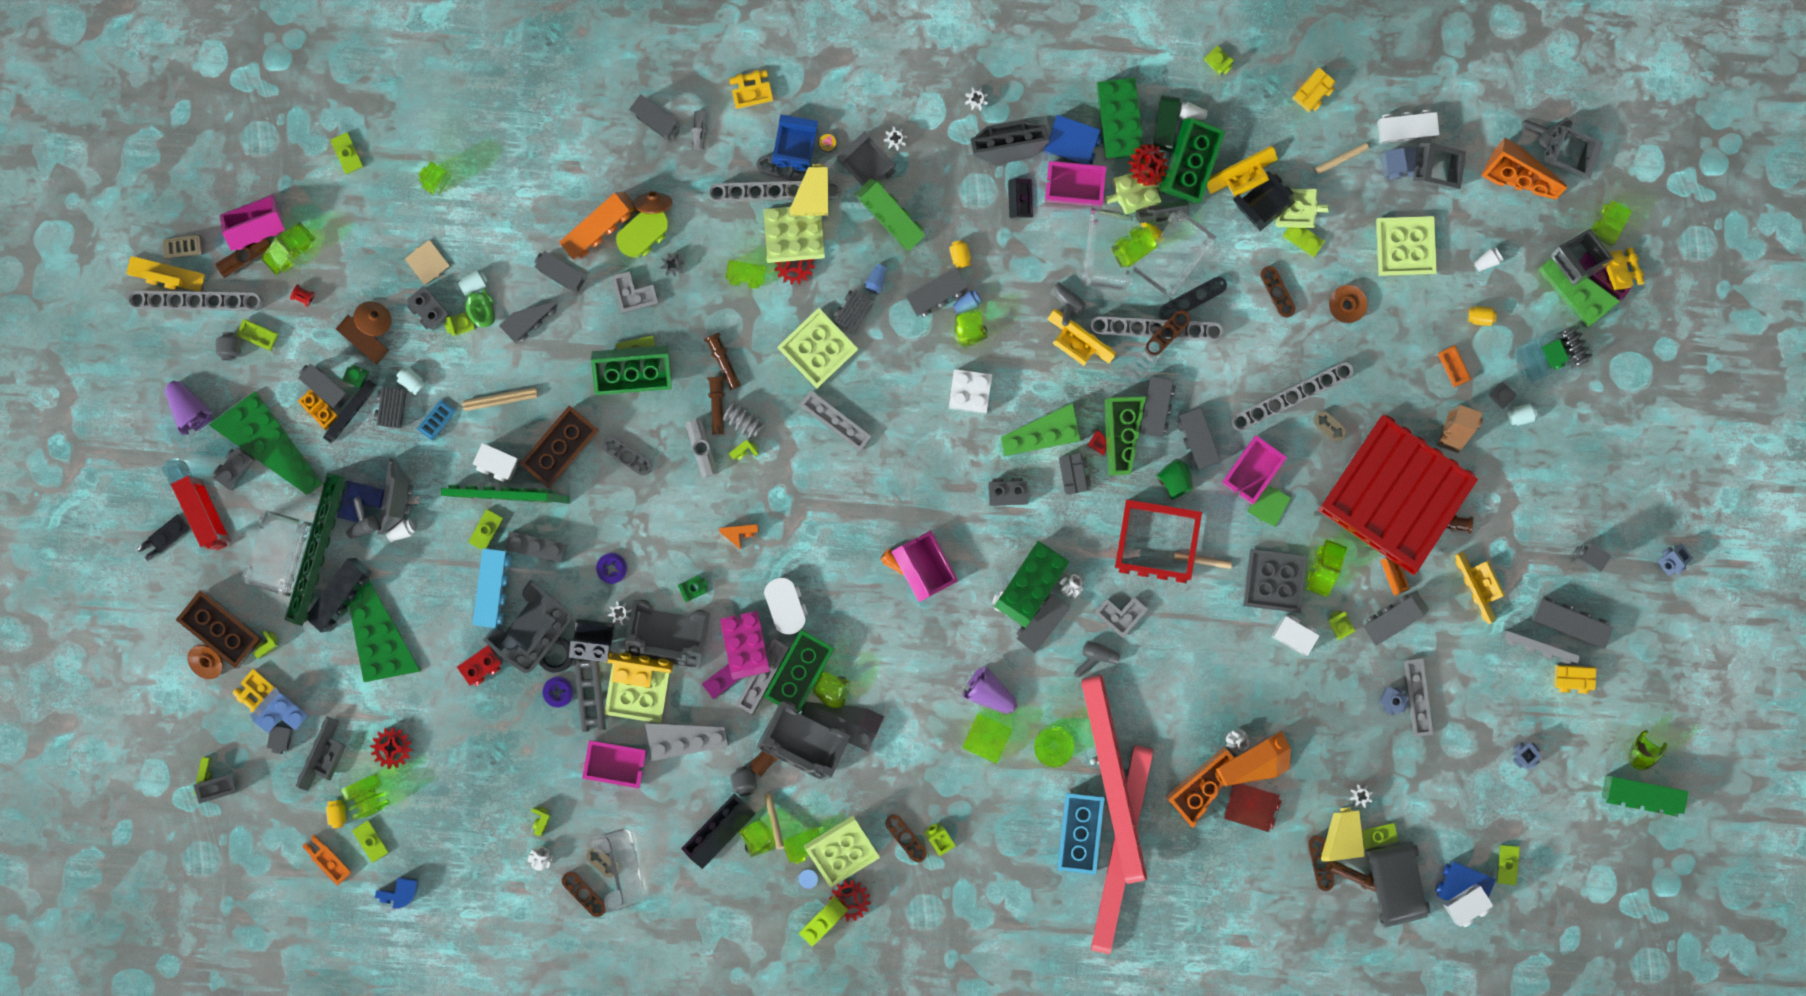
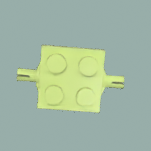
M1134 173L1115 177L1112 180L1115 194L1105 196V201H1107V204L1118 201L1125 215L1143 208L1147 209V207L1161 205L1162 202L1158 190L1162 182L1152 186H1143V184L1137 183L1138 178H1132Z
M1291 189L1294 193L1292 197L1295 203L1276 218V227L1315 228L1317 213H1329V204H1318L1317 189Z

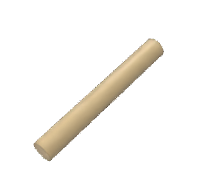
M1365 142L1315 167V171L1317 174H1320L1368 150L1369 146Z
M1175 552L1174 560L1188 562L1189 554ZM1195 556L1194 562L1231 569L1232 561Z
M766 794L765 800L776 848L780 850L784 848L776 809L772 794Z

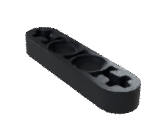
M1214 277L1169 301L1159 309V317L1162 320H1169L1176 313V310L1171 313V317L1163 316L1162 313L1164 308L1168 310L1173 308L1172 303L1174 302L1178 311L1188 312L1222 294L1227 288L1226 280L1222 277ZM1217 280L1218 283L1222 282V290L1219 291V289L1216 288L1211 291L1214 295L1210 296V291L1206 287V285L1209 284V288H1211L1215 285L1214 281ZM1203 289L1206 291L1207 296L1204 300H1199L1196 297L1197 290ZM1182 298H1186L1190 302V306L1187 309H1182L1179 306V301Z
M370 379L361 387L323 436L330 444L336 440L376 389L377 385Z

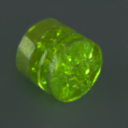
M1054 724L1044 727L1035 738V756L1039 762L1047 767L1056 768L1065 765L1073 756L1075 745L1073 736L1069 730L1060 725ZM1053 740L1060 744L1056 750H1052V747L1049 746Z
M377 773L340 790L345 801H355V804L348 808L349 811L356 808L359 810L358 813L352 815L353 820L369 817L382 811L390 804L389 799L380 802L379 798L387 795L386 792L376 793L375 791L382 786Z

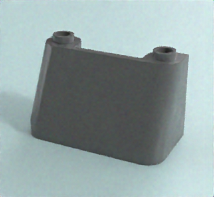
M531 579L522 592L524 599L529 603L508 630L504 632L499 628H495L483 639L499 656L523 673H529L537 666L572 620L571 612Z
M634 600L625 639V652L630 653L632 656H648L650 659L656 660L667 659L669 662H673V666L699 669L702 662L710 613H706L703 610H695L691 612L690 617L655 611L648 601Z
M789 701L780 702L756 747L817 779L827 780L832 778L850 739V735L846 734L847 731L843 728L829 729L797 713L796 705Z
M1410 841L1366 850L1367 860L1372 864L1370 870H1372L1379 904L1378 909L1382 913L1379 916L1381 926L1386 928L1427 918L1428 913H1431L1429 902H1425L1416 858L1419 856L1417 845H1413V842Z

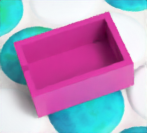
M1049 161L1047 181L1050 182L1046 184L1045 202L1102 207L1106 166Z
M273 194L220 215L222 233L231 251L243 249L246 245L261 242L264 238L276 236L285 231L282 212Z
M1255 435L1224 477L1221 484L1234 493L1239 491L1238 496L1253 505L1287 457Z
M932 531L892 551L919 602L958 582Z
M758 611L741 614L739 619L737 615L720 619L732 679L770 672Z
M589 740L582 779L641 788L644 771L640 770V767L643 768L645 766L647 750Z

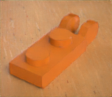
M313 835L311 839L320 850L315 853L312 847L306 843L302 847L322 871L338 886L352 871L327 845H324L316 835Z

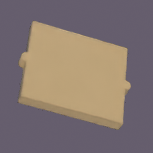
M430 240L419 248L416 247L415 251L405 258L424 285L436 277L439 278V274L450 267Z

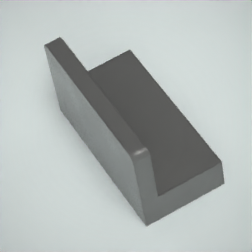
M231 774L194 784L199 804L237 793Z

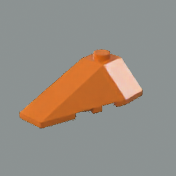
M1504 138L1493 150L1481 175L1497 185L1504 186L1506 184L1515 187L1516 190L1521 191L1525 189L1533 191L1535 195L1555 200L1567 188V185L1521 146L1507 138Z
M1282 731L1260 741L1216 770L1225 786L1273 779L1290 769L1291 747Z

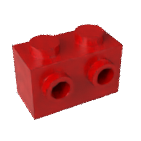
M487 645L457 666V669L469 686L475 685L477 687L485 681L484 677L489 673L494 675L500 671V666L503 663L495 651Z

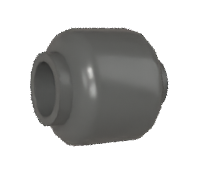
M223 332L222 336L216 338V355L221 357V360H236V357L240 356L241 340L239 337L234 336L233 332Z
M739 767L731 775L733 792L739 794V796H748L754 793V790L757 788V781L753 770L747 769V767Z

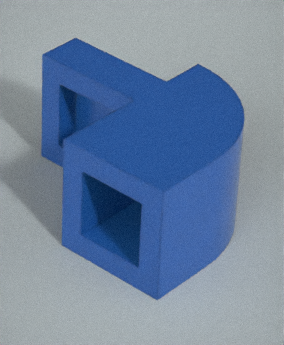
M398 877L395 892L378 889L376 890L375 898L380 899L379 902L391 904V901H394L393 909L403 908L414 900L419 880Z

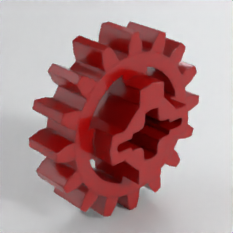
M1154 144L1140 145V148H1135L1136 154L1130 155L1133 161L1128 162V164L1132 165L1129 172H1134L1132 178H1138L1137 183L1143 184V186L1156 185L1157 182H1162L1161 176L1167 175L1164 169H1168V166L1165 165L1168 159L1163 158L1165 152H1159L1160 147H1154Z
M806 260L794 261H799L797 269L794 267L789 268L791 261H787L783 269L781 266L782 262H774V264L778 265V267L774 268V271H780L777 277H784L783 283L790 280L792 286L794 281L801 285L802 279L807 282L806 276L813 275L810 269H815V266L811 264L815 260H807L805 272L802 269V264ZM797 273L798 277H790L788 274Z
M392 727L391 732H389L388 728H384V734L379 731L377 732L379 738L373 737L372 740L376 743L370 745L371 748L375 749L371 755L377 756L374 761H381V767L387 764V768L391 769L394 764L395 768H399V763L405 765L404 759L411 758L407 753L413 751L412 748H408L412 741L406 740L409 735L403 736L402 729L396 732L395 727ZM389 735L388 741L381 744V740ZM397 737L402 740L404 746L397 742ZM391 742L393 743V746L396 747V750L392 751V754L390 753V750L387 749V746H390ZM379 751L384 752L386 759L381 756ZM398 753H403L398 760L394 761Z
M844 880L843 886L836 884L838 890L832 889L831 891L835 894L834 896L842 900V904L848 910L852 908L858 909L855 913L846 912L843 915L846 917V922L849 921L850 917H853V920L856 921L857 915L863 918L862 911L868 912V908L865 906L871 904L870 901L866 900V898L870 897V894L864 893L867 887L861 889V882L855 885L854 880H851L850 884H847V881ZM845 888H853L851 892H841ZM859 892L863 897V903L858 901L857 895ZM853 896V901L856 904L851 903L850 905H847V900H845V898Z

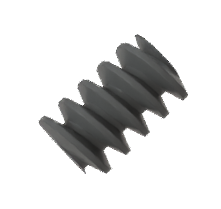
M1572 326L1557 333L1562 334L1559 339L1560 341H1565L1563 347L1568 348L1566 354L1572 355L1568 362H1575L1571 366L1572 369L1588 362L1592 357L1591 353H1585L1589 347L1582 346L1586 340H1579L1583 333H1576L1580 328L1579 326Z

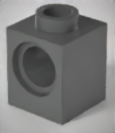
M275 725L269 733L267 748L272 749L271 752L277 754L289 751L293 728Z

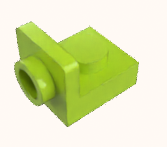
M1218 45L1203 59L1219 76L1222 73L1226 75L1234 67L1232 65L1234 59L1230 58Z
M467 312L446 317L447 322L444 323L447 333H451L453 337L476 330Z
M746 439L728 454L733 460L736 458L740 460L748 454L746 450L750 449L754 456L757 457L759 454L756 451L759 448L753 441L748 442Z
M1340 610L1330 614L1331 618L1327 620L1338 641L1356 632L1347 616V612L1343 611L1341 613Z
M264 630L262 632L268 642L263 641L255 647L257 650L253 654L257 659L263 658L279 647L277 643L279 639L273 631Z
M541 806L533 807L531 812L541 816L540 819L536 818L532 827L535 829L533 834L539 837L543 836L552 816L548 814V809Z
M941 822L932 824L924 831L939 856L955 847L954 842Z

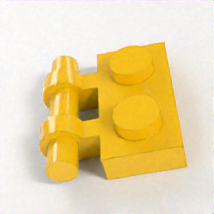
M757 69L753 70V73L744 75L740 73L736 74L735 77L729 78L730 85L738 84L739 86L738 89L732 90L736 109L773 101L769 82L761 83V78L768 77L767 70L759 71ZM755 80L756 85L744 86V82Z
M1633 247L1626 249L1627 256L1625 257L1622 250L1609 252L1614 259L1606 266L1613 290L1631 288L1634 285L1632 281L1636 279L1638 285L1645 283L1643 278L1644 272L1643 269H1640L1638 264L1639 258L1635 254ZM1627 264H1631L1633 272H1629Z
M252 669L241 682L246 689L242 692L239 688H236L233 694L240 703H244L249 707L252 713L275 686L255 669ZM250 693L259 699L256 703L248 697Z

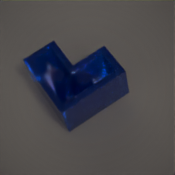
M346 480V488L342 495L337 518L353 522L359 521L354 504L355 497H360L364 505L381 509L384 489Z

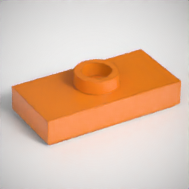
M1455 345L1437 353L1453 388L1472 380Z
M1387 557L1381 559L1393 595L1395 596L1410 590L1402 567Z

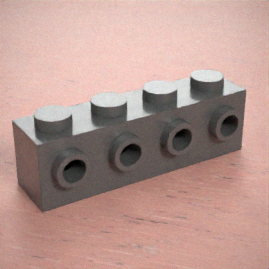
M1548 597L1538 600L1531 621L1601 649H1606L1614 628L1609 626V621L1601 618L1598 621L1591 618V614L1583 611L1579 614L1573 611V607L1563 604L1561 607L1555 604L1556 600Z

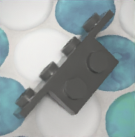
M328 716L325 718L321 725V730L313 743V748L305 761V766L298 777L297 788L308 791L316 774L331 781L346 748L345 744L332 739L339 720Z

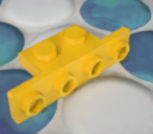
M1269 146L1211 176L1207 184L1209 193L1213 194L1228 186L1234 197H1236L1238 194L1241 195L1268 181L1269 178L1263 168L1278 160L1274 147Z
M133 256L130 257L126 272L127 275L146 279L145 283L157 285V282L165 284V288L175 290L176 287L196 292H201L205 278L203 273Z
M1057 309L1052 311L1048 320L1062 330L1054 341V345L1083 366L1093 353L1107 363L1112 361L1116 352L1110 346L1102 343L1095 335L1090 334L1071 319L1068 326H1063V312Z
M1464 551L1459 552L1455 555L1456 565L1462 570L1464 581L1473 592V600L1479 605L1483 620L1491 624L1497 619L1489 602L1503 597L1505 593L1489 560L1472 568Z
M610 651L608 662H606L614 664L612 682L648 688L651 685L653 670L671 673L674 665L673 662H669L667 659L656 660L650 659L648 656L638 657L626 652L614 653Z

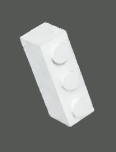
M1431 110L1420 111V114L1413 115L1412 112H1404L1398 117H1394L1393 114L1382 115V118L1378 120L1380 144L1437 138L1440 135L1437 112L1432 113Z

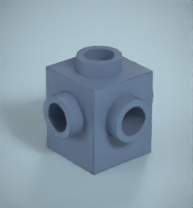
M1681 543L1673 549L1671 546L1661 553L1663 556L1658 562L1668 576L1675 572L1678 575L1687 568L1686 565L1693 557Z
M1386 686L1377 703L1385 707L1383 711L1392 716L1395 713L1400 715L1401 712L1404 713L1408 708L1409 703L1407 701L1409 698L1405 696L1406 692L1396 687L1394 690ZM1394 698H1396L1397 703L1395 705L1393 704Z
M1521 741L1513 748L1515 750L1512 753L1515 757L1513 761L1519 768L1533 769L1540 763L1539 759L1542 756L1539 752L1541 750L1534 742L1523 743ZM1525 751L1528 752L1526 759L1522 757V753Z

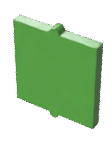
M1267 485L1247 512L1259 518V521H1265L1275 527L1291 497L1280 492L1279 488L1275 489Z

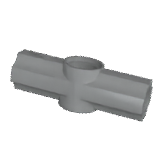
M701 418L685 423L702 478L718 474ZM698 444H706L707 450L705 453L700 454L697 452Z

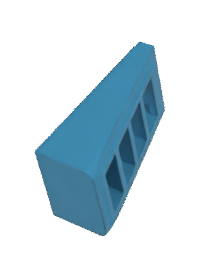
M440 399L417 430L434 441L456 410ZM443 407L449 414H444L439 408ZM435 413H438L440 416H442L444 420L441 421L436 416H434ZM433 419L440 425L436 427L429 421ZM426 425H428L435 431L431 433L425 428Z

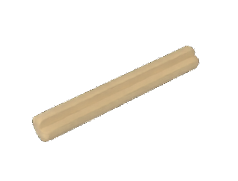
M529 388L464 400L462 405L465 411L534 399L538 397V392L536 388Z

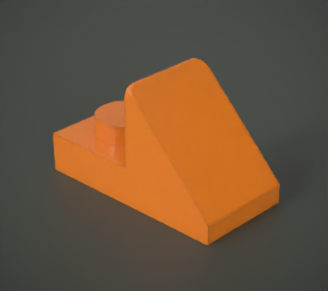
M757 524L719 528V532L740 550V534H743V538L755 537V533H759Z

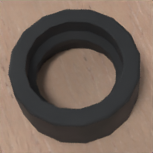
M561 637L555 643L561 644L565 648L566 659L561 665L552 666L543 657L539 664L546 671L552 673L562 672L572 664L573 658H569L570 643Z

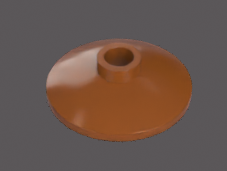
M656 191L642 194L634 201V207L638 211L647 214L661 213L667 211L672 206L670 196Z
M1344 285L1332 293L1329 299V309L1336 320L1342 323H1354L1360 320L1366 313L1367 298L1358 287ZM1346 301L1350 302V308L1344 307Z
M368 301L361 303L355 309L353 315L354 323L364 334L380 336L390 328L391 315L380 303Z
M196 645L189 651L187 656L188 664L196 675L204 679H214L221 674L223 661L207 645Z

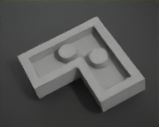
M630 271L611 276L622 314L659 304L654 285L635 289Z
M1135 597L1121 611L1106 599L1094 614L1120 637L1124 638L1148 609Z

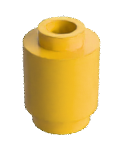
M963 240L952 242L953 246L949 247L953 265H956V269L971 266L970 261H972L968 243H964Z
M1475 305V307H1470L1468 322H1473L1474 325L1492 326V322L1496 323L1497 311H1493V307Z
M343 800L328 801V806L326 807L328 825H332V828L344 827L343 823H347Z

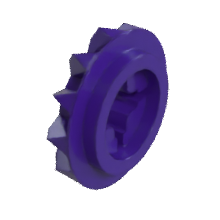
M608 553L598 560L596 571L602 581L614 584L620 582L625 577L627 565L620 555ZM616 561L615 568L619 571V573L612 572L609 576H607L609 569L606 568L604 564L612 565V563Z
M553 677L543 687V698L552 707H563L573 698L572 685L563 677ZM556 684L560 690H566V692L560 695V701L557 695L550 694V692L556 690Z

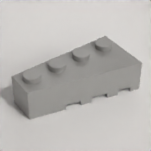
M645 723L652 761L729 746L725 727Z

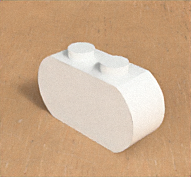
M777 578L769 582L764 590V595L776 629L783 634L799 632L805 625V615H808L805 604L801 605L799 597H802L799 586H794L792 581L785 578Z

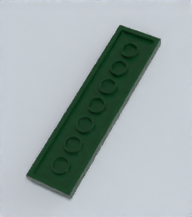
M330 473L326 475L285 616V620L293 624L303 626L304 622L308 619L309 612L307 610L309 604L314 599V586L319 581V569L325 561V556L323 555L325 549L330 544L329 535L335 526L336 520L334 518L336 511L341 506V493L346 488L345 477Z

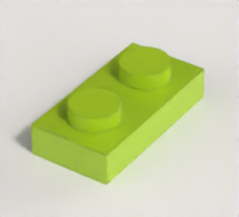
M1288 227L1282 236L1313 258L1325 242L1306 228Z

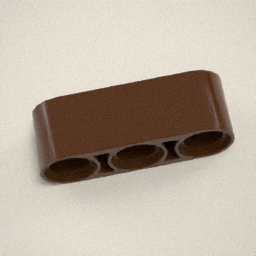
M1177 311L1146 343V353L1152 357L1158 356L1189 324V314L1186 311ZM1183 315L1186 318V323L1179 325L1176 322V316ZM1166 328L1170 329L1173 333L1169 339L1162 335V331ZM1152 342L1157 343L1159 351L1151 352L1149 344Z
M347 315L335 328L376 365L390 351L374 336L361 332L350 315Z

